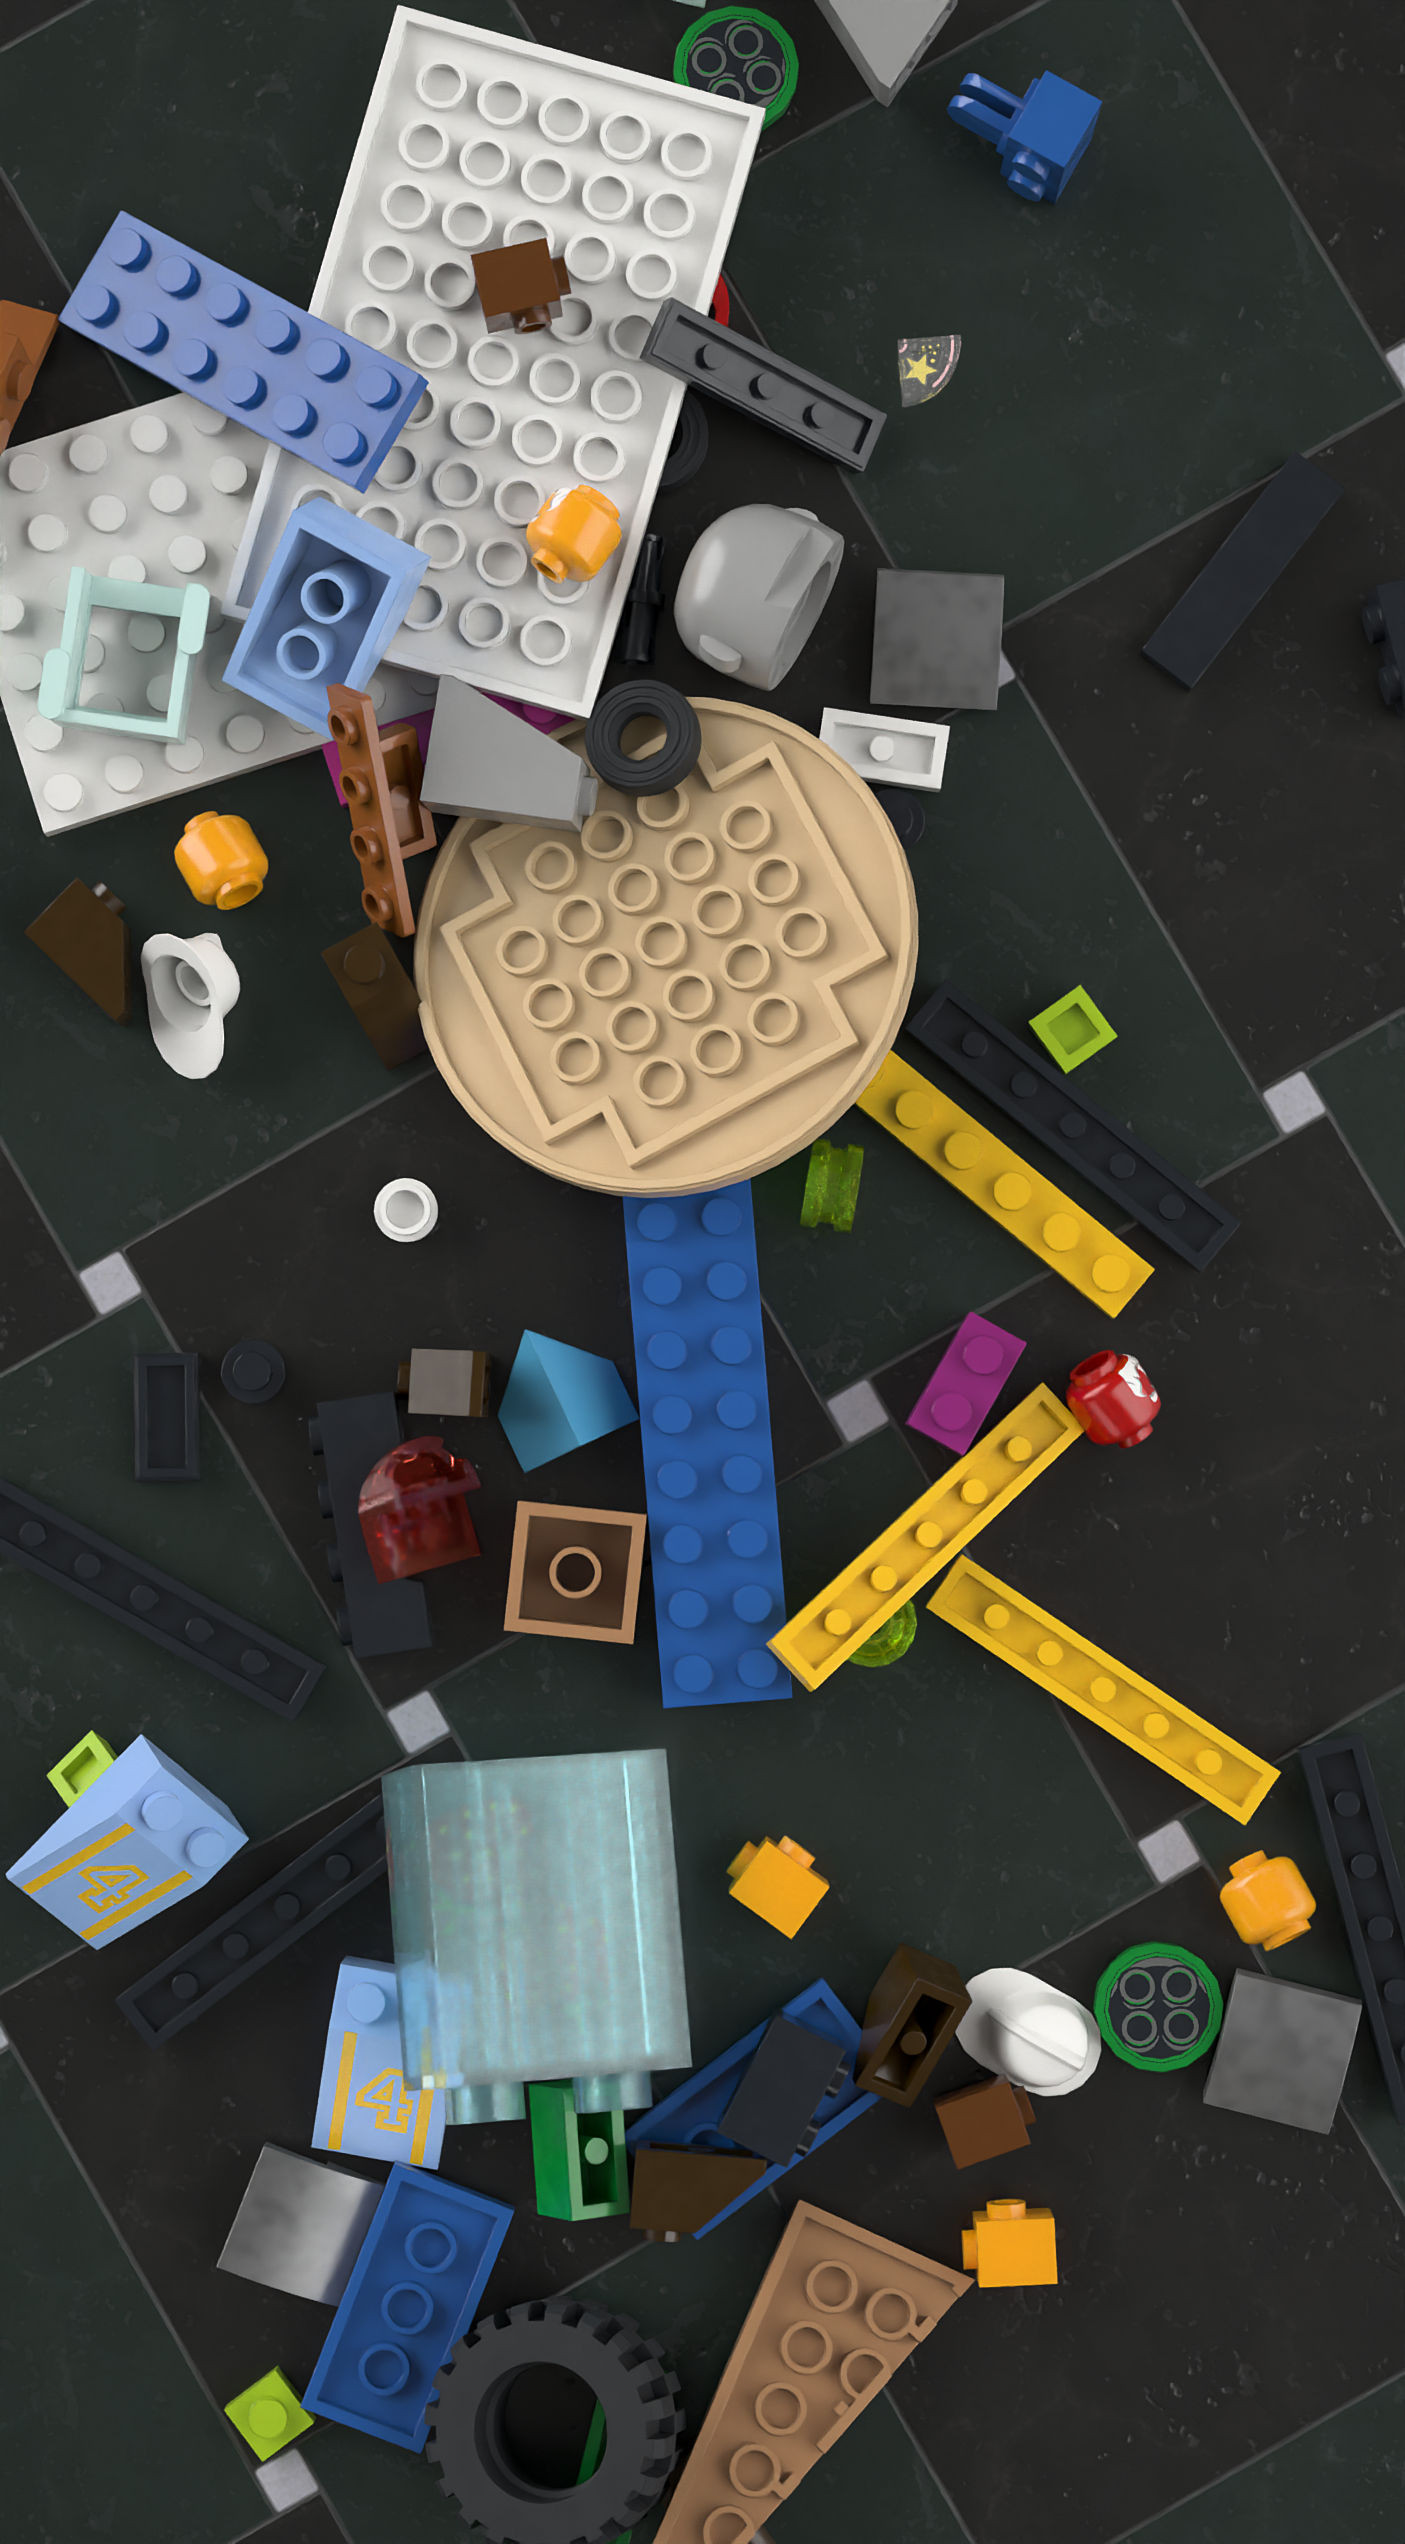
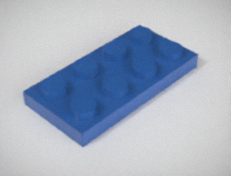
M823 1977L780 2009L843 2041L846 2052L842 2060L851 2064L846 2079L836 2097L832 2099L824 2095L813 2116L814 2119L821 2122V2126L807 2155L882 2098V2096L854 2085L852 2077L863 2029ZM769 2018L624 2129L626 2148L634 2158H636L637 2139L747 2148L718 2133L717 2121ZM794 2153L787 2168L767 2158L766 2174L695 2234L692 2233L696 2240L700 2239L804 2157Z
M395 2160L300 2407L421 2454L431 2429L430 2425L424 2424L426 2404L437 2400L440 2393L439 2390L432 2386V2382L439 2366L451 2363L453 2360L450 2349L463 2335L468 2333L515 2211V2206Z

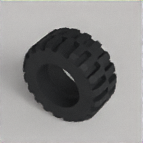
M552 2296L542 2300H532L487 2317L477 2323V2330L463 2335L450 2349L453 2360L451 2363L439 2366L432 2382V2386L440 2391L437 2400L426 2404L424 2424L436 2426V2439L425 2443L428 2463L440 2461L445 2478L435 2483L443 2499L445 2500L456 2495L463 2505V2508L457 2513L456 2517L469 2530L482 2525L488 2530L485 2536V2542L488 2544H606L637 2526L648 2517L647 2511L662 2501L671 2487L667 2480L669 2472L680 2466L684 2448L676 2444V2434L686 2429L685 2409H675L672 2393L681 2390L676 2372L664 2373L657 2359L662 2357L665 2352L654 2337L644 2341L636 2333L640 2323L625 2312L616 2316L608 2313V2305L589 2298L578 2302L573 2301L571 2296ZM558 2364L574 2371L594 2390L605 2413L607 2446L601 2466L590 2479L575 2487H553L532 2476L514 2455L507 2437L505 2410L509 2393L516 2379L522 2373L537 2365Z

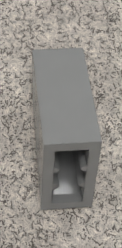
M814 0L877 101L886 107L890 105L958 2V0Z
M440 674L420 801L434 813L581 833L583 815H593L598 791L597 778L590 777L591 770L584 760L452 675Z

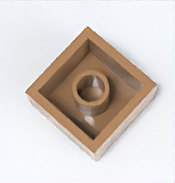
M518 1501L504 1630L633 1644L648 1514Z

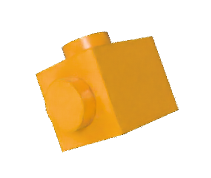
M786 1835L779 1844L768 1836L763 1839L758 1847L748 1841L726 1871L735 1878L729 1886V1894L790 1939L794 1937L830 1886L825 1878L810 1868V1865L816 1858Z
M998 2199L987 2202V2211H973V2230H962V2254L964 2270L975 2269L980 2288L1058 2284L1055 2224L1050 2208L1026 2209L1024 2200Z

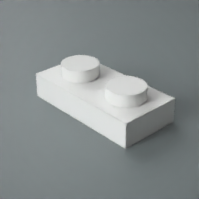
M824 707L819 739L842 757L863 781L940 792L950 726Z

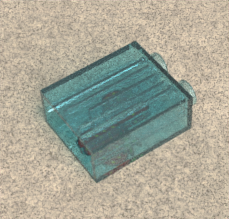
M666 1749L411 1765L381 1776L404 2091L444 2089L446 2125L526 2118L523 2082L571 2078L574 2114L653 2107L650 2071L692 2067Z

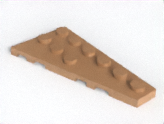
M800 2199L796 2200L650 2544H748L755 2536V2532L780 2503L787 2499L799 2485L805 2474L837 2441L888 2382L894 2371L913 2349L926 2338L937 2325L938 2320L957 2298L963 2295L975 2279Z

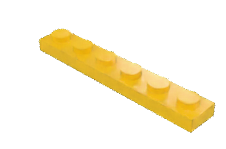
M889 1050L878 1072L854 1102V1105L1111 1319H1114L1155 1269L892 1050Z
M1043 1382L1037 1385L769 1640L766 1645L809 1692L815 1690L1084 1432L1075 1416Z
M963 1554L959 1555L925 1605L926 1608L1243 1825H1246L1281 1773Z

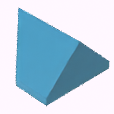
M525 1329L497 1415L524 1473L640 1419L613 1361Z

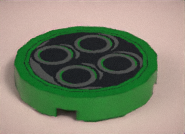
M729 6L706 13L688 27L676 48L673 80L674 83L766 108L765 119L761 129L763 131L781 118L789 107L792 97L796 92L799 62L793 40L777 20L757 9Z
M1151 1941L1127 1948L1109 1964L1097 1982L1093 2009L1099 2033L1116 2056L1138 2069L1166 2072L1186 2067L1208 2051L1220 2030L1223 2001L1217 1979L1201 1958L1178 1944Z

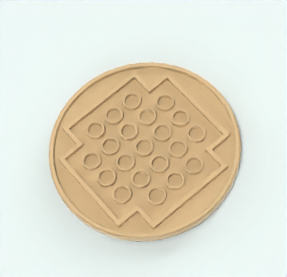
M685 697L697 714L701 727L702 742L698 760L692 771L680 784L667 792L649 797L624 794L602 780L593 768L587 755L585 745L587 721L576 719L551 731L547 736L580 756L591 770L590 777L597 778L598 781L595 810L592 816L583 815L581 833L459 816L441 846L426 882L418 911L414 938L413 976L415 990L422 1001L419 1004L418 1012L424 1036L436 1066L451 1092L468 1114L500 1145L530 1166L553 1178L583 1189L616 1196L641 1198L685 1196L732 1185L779 1165L807 1147L833 1126L859 1098L878 1072L892 1047L907 1010L915 979L918 955V910L914 882L905 851L890 819L867 784L826 743L800 726L773 713L742 703L705 697ZM642 716L632 720L621 734L620 747L622 753L626 757L638 761L647 760L657 755L666 742L667 731L665 724L660 719L652 716Z

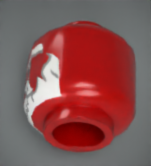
M1105 1350L1085 1359L1070 1373L1072 1382L1066 1390V1401L1078 1423L1083 1428L1084 1433L1092 1443L1102 1446L1117 1443L1121 1449H1125L1140 1443L1151 1434L1153 1428L1150 1422L1159 1412L1161 1402L1157 1391L1135 1357L1125 1354L1116 1355L1113 1350Z

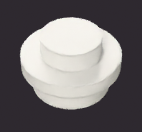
M409 1178L398 1179L387 1184L379 1192L374 1205L375 1220L381 1231L391 1239L399 1242H414L425 1237L435 1226L438 1218L437 1200L433 1192L422 1182Z

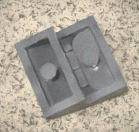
M877 568L870 703L997 710L1004 575Z
M1237 1968L1221 2018L1219 2041L1203 2089V2103L1328 2135L1348 2069L1362 2009V2000Z
M266 2142L217 2268L294 2295L339 2307L386 2183L330 2161L325 2165Z

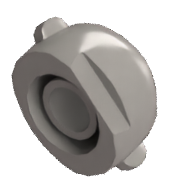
M751 504L733 509L720 516L697 540L680 578L674 604V616L678 633L685 647L698 660L725 675L766 691L774 689L798 658L823 611L840 567L844 549L843 536L820 523L814 513L801 508L783 509L771 504Z

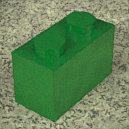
M581 2077L529 2084L538 2215L578 2221L630 2213L621 2081Z

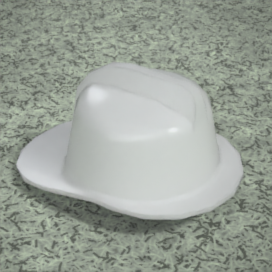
M204 933L184 940L171 934H155L144 943L141 953L149 1020L154 1042L163 1059L177 1073L189 1079L206 1078L218 1068L223 1056V1018L237 1002L240 992L238 973L234 963L223 950L221 940L217 934Z
M1013 1968L989 1969L973 1977L968 1982L966 1988L973 2002L955 2033L965 2052L979 2064L998 2075L1005 2073L1010 2082L1019 2087L1024 2085L1026 2091L1042 2096L1067 2094L1082 2086L1095 2071L1101 2053L1100 2033L1092 2014L1078 2001L1031 1974Z

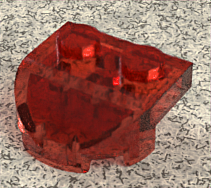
M422 1436L398 1445L383 1456L373 1467L362 1486L359 1496L358 1514L378 1584L481 1554L463 1494L464 1492L480 1488L479 1479L466 1458L455 1459L441 1447L444 1439L440 1437Z

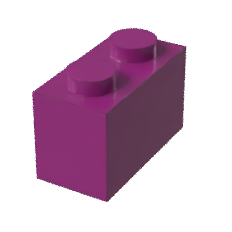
M970 1311L964 1317L904 1425L957 1455L964 1456L1027 1343Z

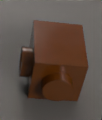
M546 238L470 255L488 334L514 328L515 334L519 335L536 333L549 328L552 325L551 319L563 317L560 296L571 294L569 278L563 255L551 258Z
M1005 2073L933 2099L957 2170L1031 2144L1025 2126L1037 2123L1029 2098L1024 2085L1014 2089L1011 2088Z

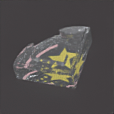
M961 335L898 340L897 352L902 407L913 406L930 399L947 384L958 362Z

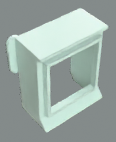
M72 566L60 648L49 650L44 657L37 705L39 713L59 727L185 745L197 653L203 648L210 604L209 590L199 583H186V589L93 576L83 567ZM93 606L180 619L167 719L79 706Z

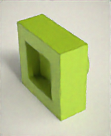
M1081 985L1027 1023L1030 1030L1063 1075L1069 1073L1118 1037Z
M91 1730L46 1776L70 1808L113 1764L118 1756L106 1740Z
M279 2366L228 2403L224 2409L262 2462L311 2426L316 2420L313 2412L300 2407L303 2400Z

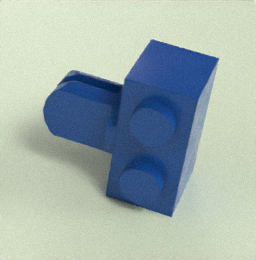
M1047 70L1041 80L1034 78L1023 99L978 74L968 73L959 86L963 96L955 95L947 107L948 114L956 123L997 145L996 152L1004 156L1000 174L1008 178L1007 184L1013 191L1031 201L1038 202L1042 197L1055 204L1092 140L1102 101Z

